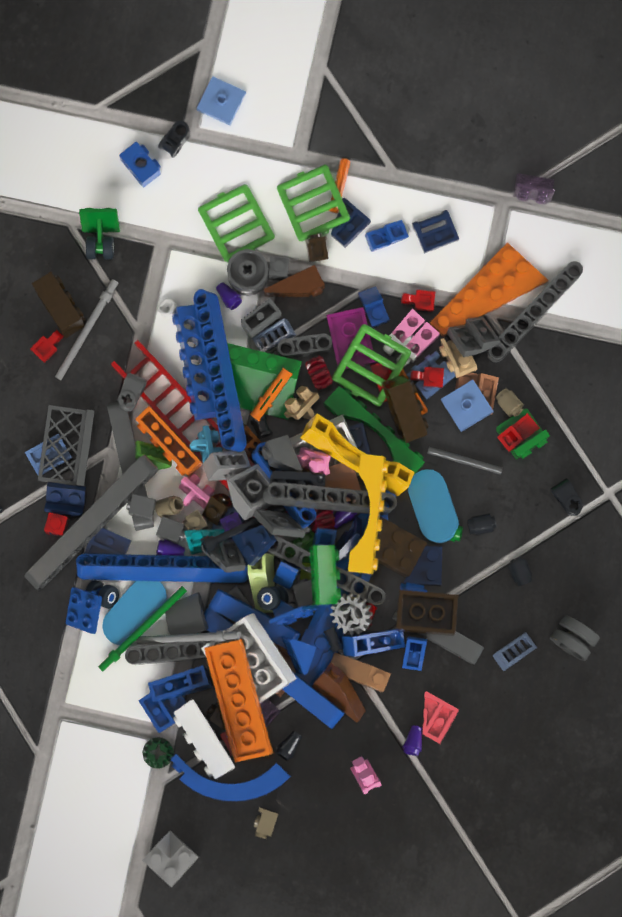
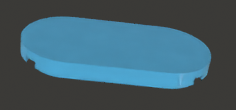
M427 469L417 472L411 480L408 493L420 530L430 541L436 543L447 542L453 538L459 526V520L444 478L434 470Z
M135 581L103 619V633L111 643L121 645L166 602L167 594L163 584L160 581Z

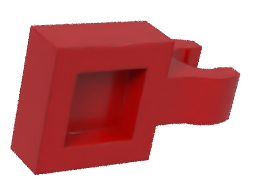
M416 290V295L403 293L401 298L402 304H414V310L430 312L434 310L435 292Z
M56 330L48 339L42 336L30 350L45 363L58 350L54 345L60 342L63 336Z
M425 367L424 372L411 371L410 380L423 381V387L442 388L444 368Z

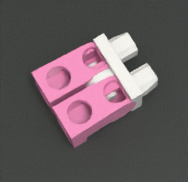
M412 309L389 336L392 337V340L411 351V355L405 364L406 366L410 362L413 363L439 337L440 333L428 322L425 323V320ZM387 345L383 347V350L388 355L395 351Z

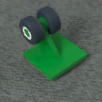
M90 207L79 209L82 232H97L98 242L96 237L86 238L87 259H96L97 254H103L104 259H113L114 239L113 237L103 238V232H120L117 209L109 207L104 209Z

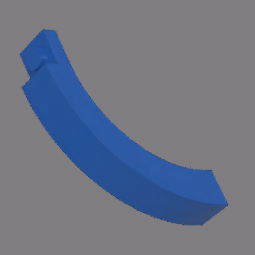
M177 754L171 759L173 762L171 766L179 774L182 771L185 773L180 778L185 785L204 796L223 801H246L261 797L274 791L290 778L276 763L270 770L254 780L239 784H223L208 780L197 774Z

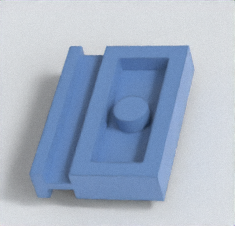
M57 434L51 437V441H56L60 438V435ZM62 439L55 444L61 453L67 449ZM43 442L25 452L37 475H39ZM53 446L46 450L45 453L50 461L59 455ZM69 452L63 455L67 461L72 459ZM60 457L52 464L56 468L65 462ZM49 465L43 469V474L51 471L52 467Z

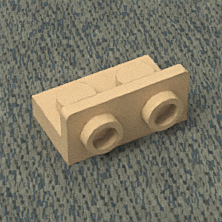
M444 338L440 339L441 346L439 350L442 357H446L448 360L446 364L450 373L454 372L456 378L477 370V365L472 356L463 357L452 340L446 342Z

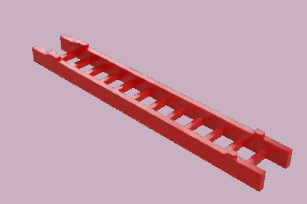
M137 340L134 344L145 358L129 373L135 375L150 361L158 372L147 381L144 391L162 375L171 384L153 402L144 391L140 397L190 449L189 444L191 442L182 433L196 421L194 415L179 429L169 419L185 404H190L191 398L187 396V392L157 359ZM113 361L111 363L112 367L125 380L127 374ZM176 389L184 399L165 415L156 405ZM212 418L204 419L210 425V430H215L219 433L218 425ZM220 442V443H218L215 447H221V448H222L223 446H222V444H221V442ZM193 452L194 455L203 463L201 453ZM248 458L250 466H254L255 464ZM218 480L230 493L227 481Z

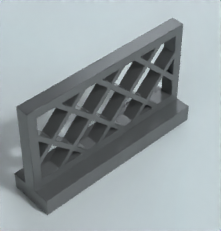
M48 405L38 481L84 486L95 410H80ZM52 410L60 411L64 416L56 424L51 418ZM74 413L82 414L81 422L76 426L68 418ZM67 420L72 429L63 434L58 425ZM56 428L61 437L52 442L48 437V432ZM75 431L79 436V440L72 445L65 436ZM64 438L70 447L61 453L55 444ZM53 446L59 455L50 461L45 453L46 450ZM72 449L76 454V459L69 464L63 455ZM61 457L67 466L58 472L52 463ZM49 465L56 473L51 478L42 477L43 469ZM69 468L74 474L73 481L64 480L60 474Z

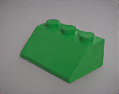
M335 545L310 546L312 605L338 604L337 600H341L340 588H337L336 581L340 580L339 569H336V561H339L338 549H335Z

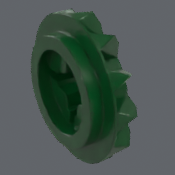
M161 737L151 738L145 743L142 750L145 763L155 769L166 767L171 762L174 754L170 742ZM158 744H160V751L166 753V755H160L156 762L155 755L149 752L155 751Z

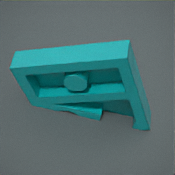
M224 529L184 531L191 555L203 552L200 539L206 536L215 537L225 532Z

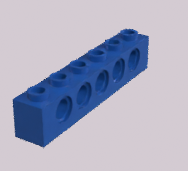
M179 306L176 308L175 314H172V322L177 327L175 335L176 341L180 343L181 347L179 349V357L184 362L183 377L187 378L186 392L187 396L191 398L190 412L194 414L195 420L216 418L195 306ZM184 325H190L192 329H187ZM188 342L194 343L196 347L189 346ZM191 360H197L199 365L193 364ZM194 378H201L203 382L199 383ZM203 395L207 400L202 401L198 396Z

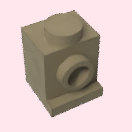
M198 509L185 516V520L182 521L187 530H207L209 528Z
M259 808L258 812L262 814L261 816L257 815L254 827L257 828L255 836L266 839L267 836L271 837L278 814Z

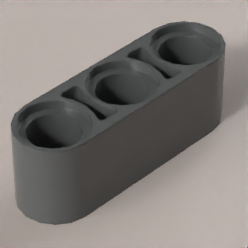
M324 333L283 339L277 346L278 355L294 359L326 354L332 348V339L328 334ZM321 340H326L329 345L322 348L318 343ZM302 343H308L310 348L308 350H301L299 346ZM288 345L291 351L283 353L281 347Z

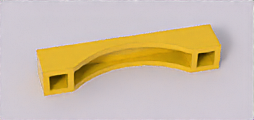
M316 414L306 424L301 435V439L324 453L331 455V457L358 473L361 454L368 455L351 445L337 431L332 422L319 414ZM388 461V473H384V481H387L386 490L399 496L409 487L414 472L398 462Z
M361 454L359 475L368 491L370 516L363 537L350 551L349 572L373 574L374 570H377L378 559H375V554L380 549V539H377L378 531L382 530V520H379L380 512L384 511V500L381 499L382 492H386L387 481H384V473H388L389 462L386 461L384 456Z

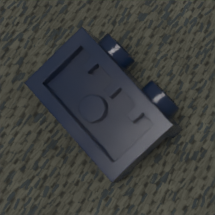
M48 482L44 511L70 516H82L85 508L86 487Z

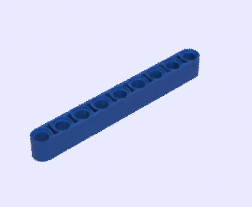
M199 289L195 292L193 300L221 444L225 449L242 452L246 448L247 441L218 296L215 293Z
M81 554L76 558L77 576L83 580L243 583L249 578L248 564L245 559L244 571L226 573L208 556Z
M210 607L204 612L209 628L207 630L211 633H216L218 630H227L234 625ZM294 673L297 679L282 690L333 729L345 713Z

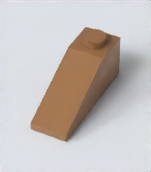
M334 653L331 663L345 673L349 680L376 691L384 692L390 673L338 653Z

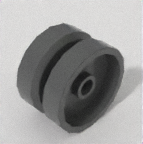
M250 249L240 250L235 253L227 265V276L230 286L237 293L246 296L256 295L261 292L267 285L269 278L268 264L264 256Z
M564 615L559 622L560 627L564 631L555 629L550 636V640L568 654L586 661L591 653L587 646L595 647L600 637L581 622Z

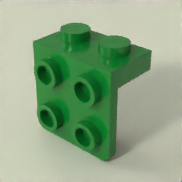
M523 409L518 416H512L497 426L496 431L500 435L527 413L535 422L536 420L528 409ZM540 428L510 452L516 460L520 457L524 459L532 453L531 450L535 447L539 449L547 444V439L550 435L546 429L542 431Z

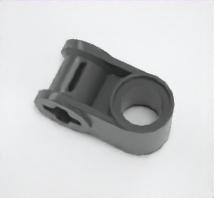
M132 373L127 374L118 397L122 410L129 412L135 409L145 389L147 379ZM128 398H130L131 403L128 402V403L125 405L124 400H127Z

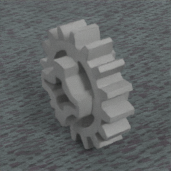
M350 593L348 596L343 594L341 600H337L338 604L331 606L333 611L330 615L335 617L332 622L338 623L337 629L342 627L344 634L350 631L352 636L355 632L359 635L372 622L370 617L373 613L368 611L371 605L366 606L367 600L361 601L359 594L354 597L353 593Z

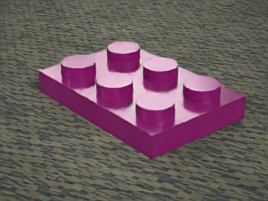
M364 307L326 315L337 367L361 325H367ZM365 334L360 343L373 350L370 335ZM357 350L351 358L353 362L360 366L376 363L375 360Z

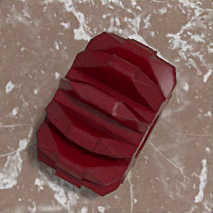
M313 357L306 362L305 366L316 389H324L332 384L333 380L323 357Z
M315 509L316 519L310 525L312 531L315 533L317 528L334 529L336 523L333 511Z

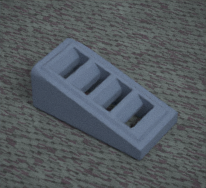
M283 318L252 339L259 351L268 352L277 347L281 340L293 338L296 334L289 321ZM284 326L285 330L287 331V334H284L281 327ZM276 330L278 331V333H279V335H280V338H279V339L277 338V336H276V334H275V332H274V331H276ZM268 334L271 335L274 342L271 343L270 339L267 336ZM262 337L264 338L265 342L267 343V346H266V347L263 345V343H262V341H261V338H262Z
M525 632L497 651L493 658L501 669L505 671L535 650L537 646ZM523 640L529 649L526 650L520 641ZM515 644H516L517 647L520 649V651L522 652V654H520V653L517 651V649H516L515 646H514ZM508 649H510V651H511V652L513 653V655L515 656L514 659H513V657L510 655V653L508 652Z

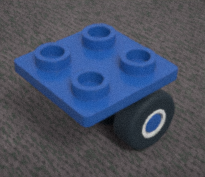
M97 580L91 581L87 585L86 590L72 587L66 625L96 634L100 608L102 606L110 609L117 603L119 599L118 589L112 585L103 586L104 583Z
M281 586L264 587L257 595V602L262 609L273 610L275 618L269 620L270 624L277 623L278 626L293 624L297 622V618L312 616L314 614L313 611L319 609L317 605L301 606L299 608L292 607L288 604V592Z

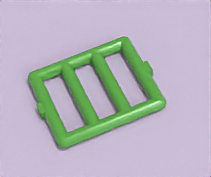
M322 165L306 173L302 171L297 174V177L277 186L278 194L300 242L309 239L310 235L327 234L330 232L329 229L350 220L349 213L327 165ZM320 174L324 175L327 181L326 184L289 200L285 190ZM328 190L331 191L334 200L296 216L293 206ZM334 207H338L341 214L340 217L303 233L299 223Z
M243 184L227 193L222 192L217 195V198L198 208V212L225 262H228L240 250H255L275 238L271 227L247 184ZM244 193L248 203L213 221L207 213L208 210ZM251 209L253 210L257 219L220 237L216 227ZM261 225L266 234L265 236L231 253L227 251L225 243Z
M363 324L335 370L332 380L352 391L351 394L356 397L361 396L374 405L381 406L386 399L383 388L378 397L341 377L345 368L348 367L382 387L381 383L385 382V379L351 360L355 351L363 353L392 370L388 380L399 376L411 355V351L392 340V337L386 333L383 335L368 325ZM368 334L401 353L402 355L397 364L362 345L360 342L364 335Z

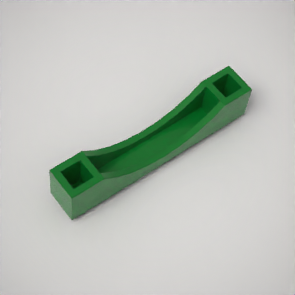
M339 386L324 402V407L335 417L343 415L344 419L364 423V425L375 431L388 447L393 462L402 464L412 470L415 475L424 466V457L419 452H413L409 449L410 445L402 438L399 440L394 435L395 431L387 425L385 427L381 424V419L375 413L370 414L366 410L367 406L362 401L353 399V394L344 387L342 389Z

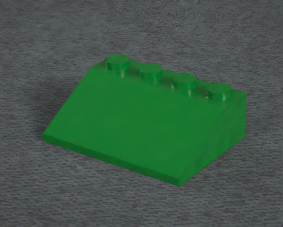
M227 343L240 409L253 411L259 402V397H263L282 368L293 374L272 402L273 406L265 412V415L288 420L284 415L287 411L284 403L288 399L294 398L302 361ZM282 379L278 382L276 387L273 389L272 393H274V391L277 389L279 384L282 382ZM268 396L266 401L261 406L260 410L264 407V405L267 403L271 396Z

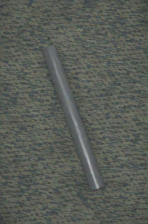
M430 446L427 454L496 474L501 475L503 467Z

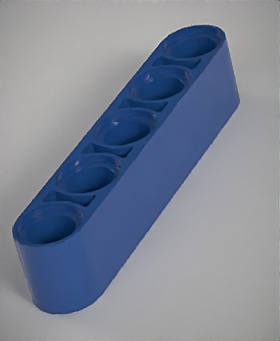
M262 442L254 449L251 458L255 465L258 464L270 479L272 474L270 467L272 466L259 453L266 443ZM289 492L290 496L296 499V495L293 492ZM284 506L288 514L304 529L309 527L316 519V511L313 508ZM302 514L306 515L309 520H305Z
M220 589L216 591L209 604L211 609L236 623L254 613L272 642L285 649L283 637L298 640L301 633L286 624L278 626L277 623L270 624L269 620L273 619V617Z

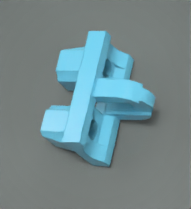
M209 425L203 426V430L197 434L198 439L193 440L189 444L191 451L201 452L203 463L212 452H222L221 447H213V443L219 441L218 431L210 430Z

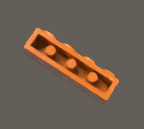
M150 406L135 418L139 423L137 427L143 434L148 432L152 437L150 441L156 448L162 447L164 450L162 454L169 462L175 461L177 464L175 468L182 476L185 474L190 476L202 466L203 463Z

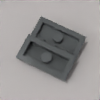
M483 316L466 319L465 325L448 327L447 330L448 336L463 357L482 353L500 343V339Z
M199 592L178 600L165 612L170 635L197 634L209 629L203 613L206 610Z

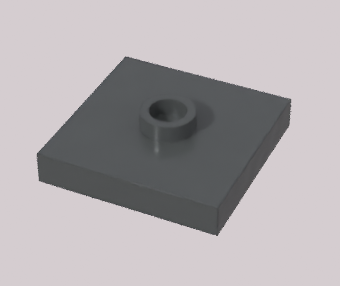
M257 509L253 515L272 535L304 538L306 533L286 512Z

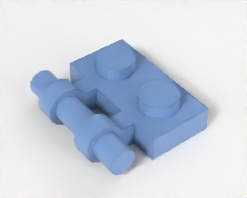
M437 351L431 355L428 354L423 362L411 368V371L421 372L428 366L444 368L443 387L456 377L454 372L450 373L445 361L437 365L435 361L440 358ZM410 371L409 373H407V376H408L409 379H410V373H411V371ZM418 381L415 384L417 390L426 400L441 389L423 387V381Z

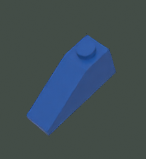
M396 629L360 633L359 635L354 634L353 636H341L344 643L342 644L343 655L355 657L405 647L403 631H395Z
M204 665L148 683L153 702L193 694L213 687L208 668Z

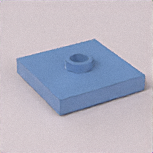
M212 76L196 110L231 126L246 95V91Z
M474 380L469 381L441 399L460 432L493 413L491 406Z

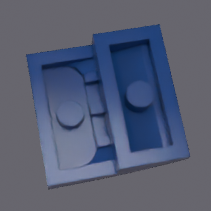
M151 693L138 700L158 733L176 724L173 719L176 716L174 712L187 704L183 696L153 702Z

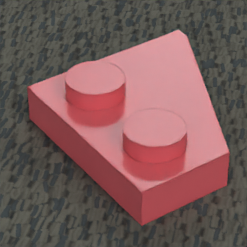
M426 691L424 695L425 705L422 734L441 744L459 709Z

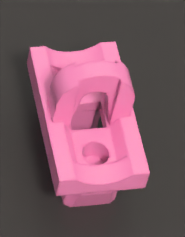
M306 447L300 448V454L297 455V458L302 468L309 469L314 473L330 474L329 461L331 455H327L321 450L315 451Z
M194 473L188 478L184 477L178 487L187 495L183 501L184 506L187 507L194 500L203 509H205L213 495L214 489L208 485L202 490L197 487L201 480Z
M359 757L352 761L353 767L350 769L364 794L368 793L370 789L382 785L368 759L364 760L363 757Z

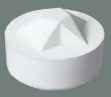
M166 298L158 304V312L164 318H171L178 306L173 299Z

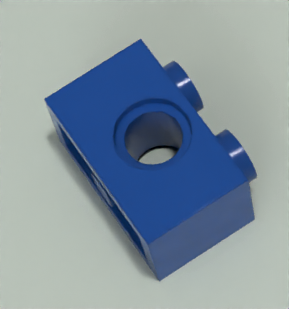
M136 141L120 153L119 158L144 188L161 175L159 169L161 166L155 158L151 159L148 156V149L143 144L140 146ZM140 160L146 161V165L143 167H139L136 164Z

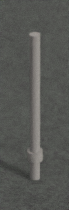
M112 279L107 289L101 293L97 306L56 373L55 377L62 380L105 305L111 301V295L118 285L117 281Z
M218 630L216 633L140 636L136 643L153 644L215 640L217 642H227V640L240 639L241 633L239 631L227 632L226 630Z

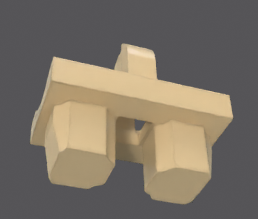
M300 386L296 390L299 398L297 400L296 398H290L284 403L287 409L284 413L286 418L293 417L299 420L301 417L311 419L314 416L311 406L320 396L318 393L311 392L308 387Z

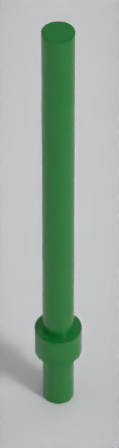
M181 586L118 648L108 653V657L98 668L104 672L113 662L116 663L121 658L120 655L173 606L187 590Z

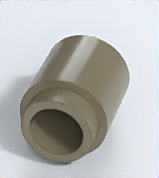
M506 388L496 396L497 403L509 417H516L523 411L522 407L524 404L513 391H509Z
M166 497L157 500L155 511L161 518L162 516L170 517L179 514L184 508V503L180 497Z

